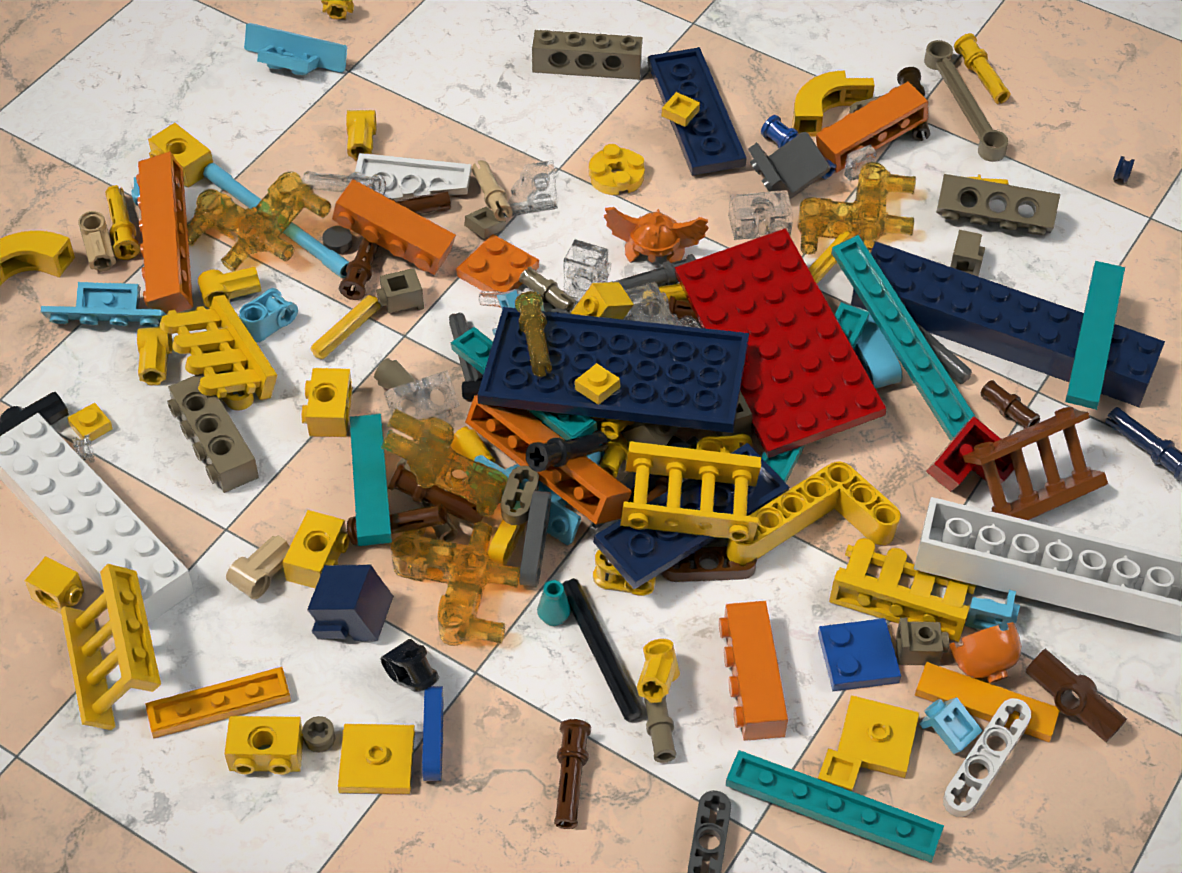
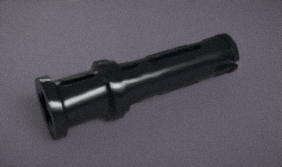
M598 431L568 440L552 438L545 444L534 442L526 450V461L529 467L536 472L545 471L549 466L562 467L567 464L569 459L605 451L608 445L599 446V444L608 442V438L603 432Z

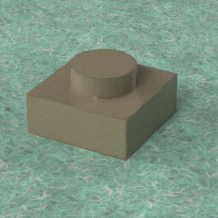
M484 207L466 215L464 226L485 239L492 234L505 230L506 221H498L493 211L488 207Z

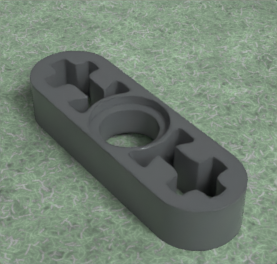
M534 490L532 494L520 568V585L537 587L539 584L552 495L550 492Z
M708 791L699 800L687 873H700L702 860L710 861L708 873H721L731 812L730 799L723 792ZM712 804L719 805L716 824L709 823ZM711 834L717 837L720 844L715 849H705L700 845L699 839L703 835Z

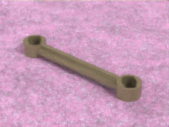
M942 40L931 41L926 47L924 63L930 69L939 71L980 140L978 146L979 156L990 162L1002 160L1006 154L1008 137L1000 131L993 130L951 61L953 47L948 42Z

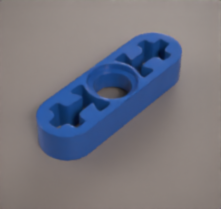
M431 686L424 690L423 781L442 780L443 686Z

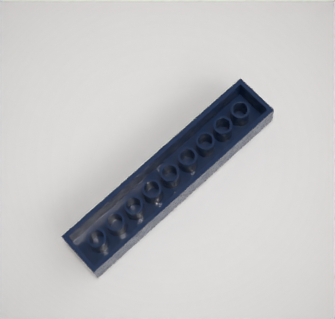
M875 242L870 252L910 316L926 331L1069 382L1083 318L1082 312L886 244ZM853 288L851 305L867 310ZM1114 324L1101 394L1140 408L1165 341Z

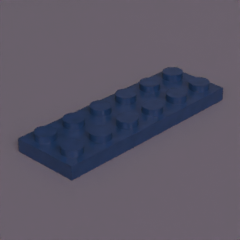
M700 47L649 55L647 64L664 105L676 92L700 102V111L686 127L670 120L691 175L746 166V155Z
M748 443L732 452V454L761 457ZM762 458L756 487L748 486L747 516L790 488ZM687 479L682 482L680 508L700 510L702 480ZM715 482L713 512L733 514L735 484ZM668 491L647 504L667 506ZM620 519L595 534L593 543L635 590L718 537L653 529L638 530L628 526H620Z

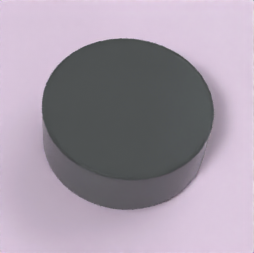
M341 226L328 228L322 236L323 245L338 254L347 252L353 244L350 230Z

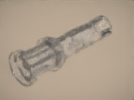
M306 171L302 177V184L305 186V189L344 192L352 179L382 195L386 191V181L382 175L378 174L370 177L364 176L359 172H354L350 175Z

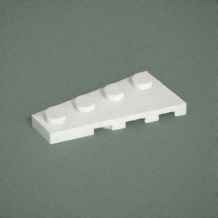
M359 153L353 179L395 201L448 191L449 196L468 194L472 168L471 164Z

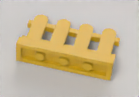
M225 295L213 296L210 309L200 306L196 308V311L183 313L170 310L167 315L162 316L160 329L168 334L178 333L174 337L173 350L179 354H191L186 361V371L194 375H204L200 379L198 390L202 394L207 396L217 395L218 398H225L227 393L246 390L248 394L256 393L260 400L271 398L278 375ZM202 329H206V330H207V331L196 332V333H190V332H189V331L202 330ZM220 350L218 352L202 353V351ZM231 369L233 370V372H228V373H222V374H216V373H215V372H218V371H225V370H231Z
M867 538L858 539L855 546L848 544L845 556L850 557L846 569L840 567L836 572L829 599L830 603L879 618H885L898 624L900 618H907V622H940L941 632H948L950 640L960 641L970 607L963 605L966 593L974 594L976 585L914 570L915 564L906 562L907 554L900 548H891L885 556L875 553L874 542ZM870 563L882 567L879 578L866 575ZM902 573L914 576L911 589L898 585ZM934 583L947 586L944 598L931 595Z

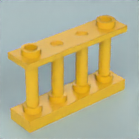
M630 441L625 471L636 472L633 502L624 501L620 526H628L638 530L653 529L729 538L739 542L745 540L754 541L759 517L747 516L748 486L756 487L761 469V457ZM649 474L669 476L667 506L647 504ZM682 478L702 480L700 510L680 508ZM715 482L735 484L733 514L713 512Z
M107 564L100 571L104 592L85 611L64 606L61 609V615L82 725L112 730L116 727L112 705L130 688L154 692L161 685L137 571ZM108 608L110 620L97 632L95 619ZM113 637L116 648L102 660L100 648ZM119 665L121 678L108 690L106 676Z

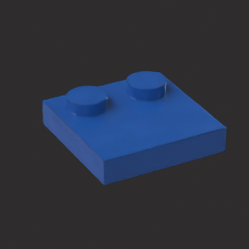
M885 618L819 626L818 636L832 691L900 683L901 673Z

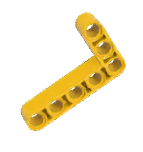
M841 461L833 462L750 514L749 516L759 517L754 541L745 540L739 542L729 539L726 554L730 561L744 566L755 558L758 559L833 509L837 510L867 539L873 541L874 544L887 545L894 539L901 514L892 502L850 465Z

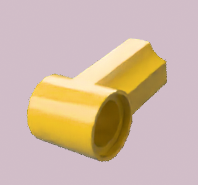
M347 110L348 156L357 161L359 153L372 154L373 135H376L377 131L376 111Z
M256 267L225 274L219 270L212 269L203 272L198 277V285L204 304L209 309L211 308L213 296L225 295L230 302L232 298L261 291Z
M160 327L138 328L137 330L139 352L138 376L140 381L148 385H160L163 380H166L168 354H172V334L163 332Z
M655 639L643 647L645 663L637 684L639 696L647 699L649 703L662 702V698L669 693L671 683L680 676L674 644L669 639Z

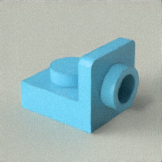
M1009 590L1005 604L997 603L991 599L973 597L965 626L984 630L999 625L1000 630L1005 631L1008 629L1007 623L1013 622L1016 624L1020 604L1014 603L1016 591Z
M957 697L945 702L942 699L936 700L924 710L927 716L919 722L922 729L932 726L953 754L961 752L983 731Z

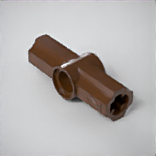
M1046 648L1026 668L1025 672L1054 697L1055 705L1060 712L1068 716H1076L1106 743L1126 722L1127 718L1097 693V687L1091 678L1086 675H1076ZM1072 691L1079 696V699L1073 695Z

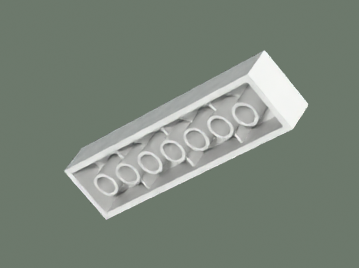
M39 413L0 436V480L103 592L100 571L107 564L137 571L148 624L194 593L189 570Z
M934 497L930 498L914 570L1006 593L1009 590L1016 591L1015 595L1182 636V558Z

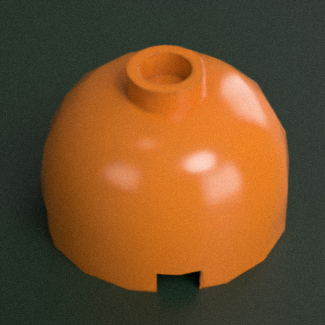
M1007 623L1009 630L1002 631L999 625L967 635L961 638L963 645L957 647L955 642L951 643L949 647L959 669L967 676L975 679L987 678L989 683L1009 677L1007 670L1017 664L1022 648L1015 623Z

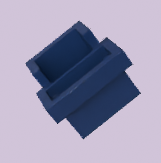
M371 564L324 565L307 609L315 619L312 633L317 639H346L349 633L354 641H378L394 596Z

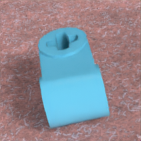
M271 288L253 301L243 305L239 311L240 319L255 342H261L277 330L293 322L298 314V306L293 302L286 301L278 289Z

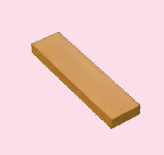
M929 662L925 663L915 692V696L932 702L938 699H942L945 702L957 697L970 715L989 722L1005 700L1011 698L1020 699L1031 710V718L1024 734L1046 742L1051 740L1059 714L1056 706ZM1014 710L1012 714H1009L1004 727L1010 729L1013 722L1019 719L1020 713Z
M278 667L145 703L154 739L228 719L229 716H239L291 701L283 667Z

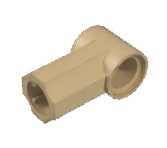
M98 211L85 212L80 216L78 225L90 268L99 272L110 270L111 266L116 264L105 217Z
M272 536L249 558L240 557L235 560L227 571L226 580L251 599H258L269 588L271 578L283 568L282 562L290 546L281 536Z

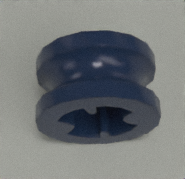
M1121 156L1113 180L1122 179L1123 183L1127 184L1135 159L1127 161L1125 156Z

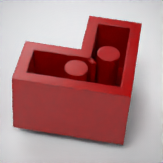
M973 416L964 424L926 472L950 492L960 485L971 470L987 482L982 465L965 462L963 456L973 452L974 447L978 444L985 442L994 443L1001 440V438ZM1010 454L995 459L1001 484L1014 471Z

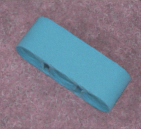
M869 313V320L854 351L875 389L900 383L902 381L901 365Z

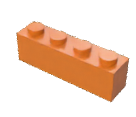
M907 81L878 99L870 101L859 110L846 115L831 126L823 128L816 134L817 147L825 158L836 164L834 169L837 173L927 121L928 100Z
M352 179L335 203L332 220L341 227L350 229L363 236L367 241L376 243L389 250L393 255L402 257L415 264L420 270L436 275L451 252L456 237L454 233Z
M766 601L726 604L724 617L719 618V632L721 638H726L728 647H724L725 667H731L733 676H729L728 681L730 697H736L738 705L734 707L735 727L742 729L743 741L785 737L788 716Z

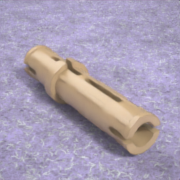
M483 160L477 161L480 169L474 163L472 173L484 193V201L492 209L498 221H506L503 213L505 212L508 218H510L513 212L507 202V194L503 188L499 187L489 164Z

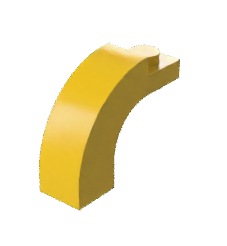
M845 70L828 72L812 78L801 87L796 95L792 128L796 129L799 134L807 132L811 137H816V134L822 129L823 113L837 106H851L853 103L873 98L874 78H846Z
M24 231L0 238V286L11 276L24 271H41L60 278L75 259L70 238L48 231Z

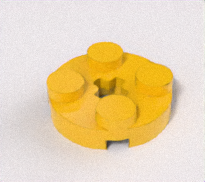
M616 144L605 145L603 150L597 152L589 161L588 173L591 178V184L598 191L608 195H619V191L628 190V193L634 192L644 181L643 156L629 149L620 148ZM614 169H619V170H621V171H616L615 173L612 172V170H614Z

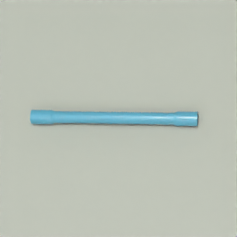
M210 163L205 167L204 177L220 189L230 193L307 250L341 278L346 277V267L349 261L313 238L233 179L229 173L217 164Z

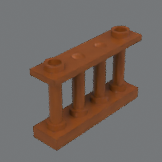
M1074 407L1059 409L1055 411V416L994 443L985 442L978 444L974 447L973 452L963 456L965 462L982 465L994 504L991 512L1030 520L1108 484L1105 472L1091 470L1090 467L1086 466L1075 424L1090 418L1088 412L1074 410ZM1063 430L1074 468L1071 472L1072 475L1064 479L1059 476L1048 437ZM1034 442L1037 443L1047 478L1045 487L1038 491L1033 490L1022 451L1023 447ZM1010 454L1021 493L1018 496L1019 499L1011 503L1006 501L995 459Z

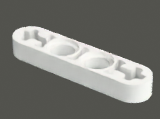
M1011 698L1001 704L947 786L943 797V805L951 815L965 817L975 809L1023 735L1031 718V710L1024 701ZM1014 710L1019 712V719H1016L1011 725L1010 730H1007L1004 726L1009 714H1012ZM991 736H999L1005 741L1006 748L1002 751L991 750L986 740ZM973 763L983 764L988 770V776L983 779L974 778L969 773L968 767ZM966 783L971 787L966 796V802L957 805L954 803V795H960Z

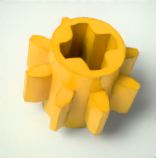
M321 0L323 4L322 12H327L332 19H346L347 12L353 13V0Z

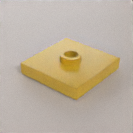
M851 695L838 752L862 759L861 767L905 778L920 712Z
M344 724L338 779L339 793L410 794L415 725Z

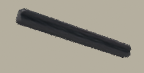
M575 578L564 581L562 584L571 611L624 719L629 722L642 716L641 705L579 581Z

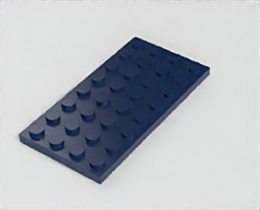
M503 307L478 391V404L733 433L749 333ZM596 363L620 378V388L599 405L575 390V380Z

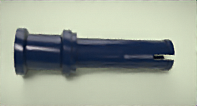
M1119 407L1114 408L1108 414L1110 418H1106V424L1115 428L1150 454L1152 462L1156 465L1161 464L1172 472L1177 481L1182 480V452L1175 447L1173 441L1162 440Z

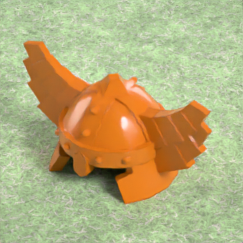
M615 207L605 208L607 213L604 215L607 221L606 226L612 231V235L626 241L625 255L630 263L638 258L639 253L648 256V261L651 263L656 261V257L668 255L666 259L670 263L680 261L685 254V248L697 245L701 239L705 238V233L709 229L706 225L708 219L702 217L689 222L677 223L673 218L661 213L659 209L656 212L647 213L639 218H632L618 211Z

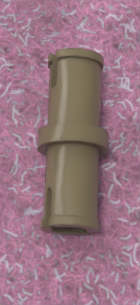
M531 266L520 275L519 282L534 292L538 291L542 302H549L555 308L567 310L569 313L573 310L576 299L558 288V284L554 280H547Z
M666 695L662 698V702L649 703L644 698L648 716L646 731L652 739L654 760L660 763L670 762L676 758V750L672 737L674 722L668 714Z

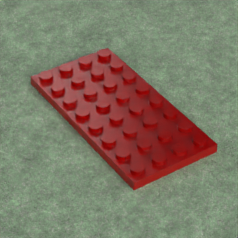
M786 228L675 267V275L702 328L749 333L740 391L752 413V428L768 458L886 415L884 403Z

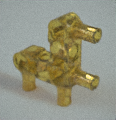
M868 162L861 167L856 197L853 203L832 201L829 198H805L800 203L797 223L798 230L801 233V252L808 255L815 254L818 248L819 237L836 239L845 231L850 232L853 237L859 235L869 252H871L875 242L880 237H883V235H886V233L912 236L914 217L888 215V212H886V197L888 192L910 193L914 195L916 176L890 174V171L886 170L880 163Z
M293 171L280 175L267 189L268 193L256 207L251 209L240 207L234 203L231 197L224 193L208 189L199 194L196 201L197 208L193 213L194 217L187 225L188 244L194 246L195 242L208 228H214L234 240L236 243L224 258L221 259L222 264L232 272L237 271L238 267L250 254L269 251L283 261H288L293 256L295 249L292 244L281 239L280 235L303 208L324 218L329 214L331 204L328 200L315 194L312 187L302 181L300 175Z
M395 408L392 413L393 415H391L387 423V427L412 437V440L393 432V430H389L381 449L407 460L406 464L409 465L410 471L416 475V482L421 487L430 488L435 484L475 503L476 510L480 515L485 517L493 515L497 505L501 502L508 481L507 476L497 469L456 453L450 447L454 440V428L446 421L437 417L418 420ZM462 470L467 474V477L459 479L454 477L452 472Z
M483 522L475 523L468 545L423 537L426 528L405 531L392 541L390 548L394 572L398 576L421 582L426 579L447 584L448 588L446 594L441 596L437 615L439 636L445 644L457 646L471 641L472 638L502 644L505 634V623L477 618V612L485 586L489 585V583L514 588L519 587L521 567L494 563L493 559H490L487 552L492 535V527Z

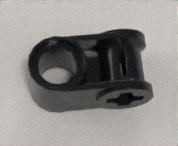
M412 639L404 641L380 658L381 664L388 676L395 683H400L414 692L428 689L439 679L437 671L431 668L426 658L427 650L424 645H419Z

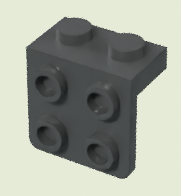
M807 132L800 133L770 156L765 153L757 142L748 148L754 158L750 163L759 175L764 174L765 178L761 181L771 194L776 191L785 203L830 171V165Z

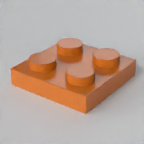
M492 234L456 268L457 277L498 299V294L517 290L522 285L519 282L522 272L530 266L536 271L539 268V259Z

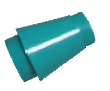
M551 580L544 585L537 607V614L547 625L557 626L569 617L571 608L563 584L559 581Z

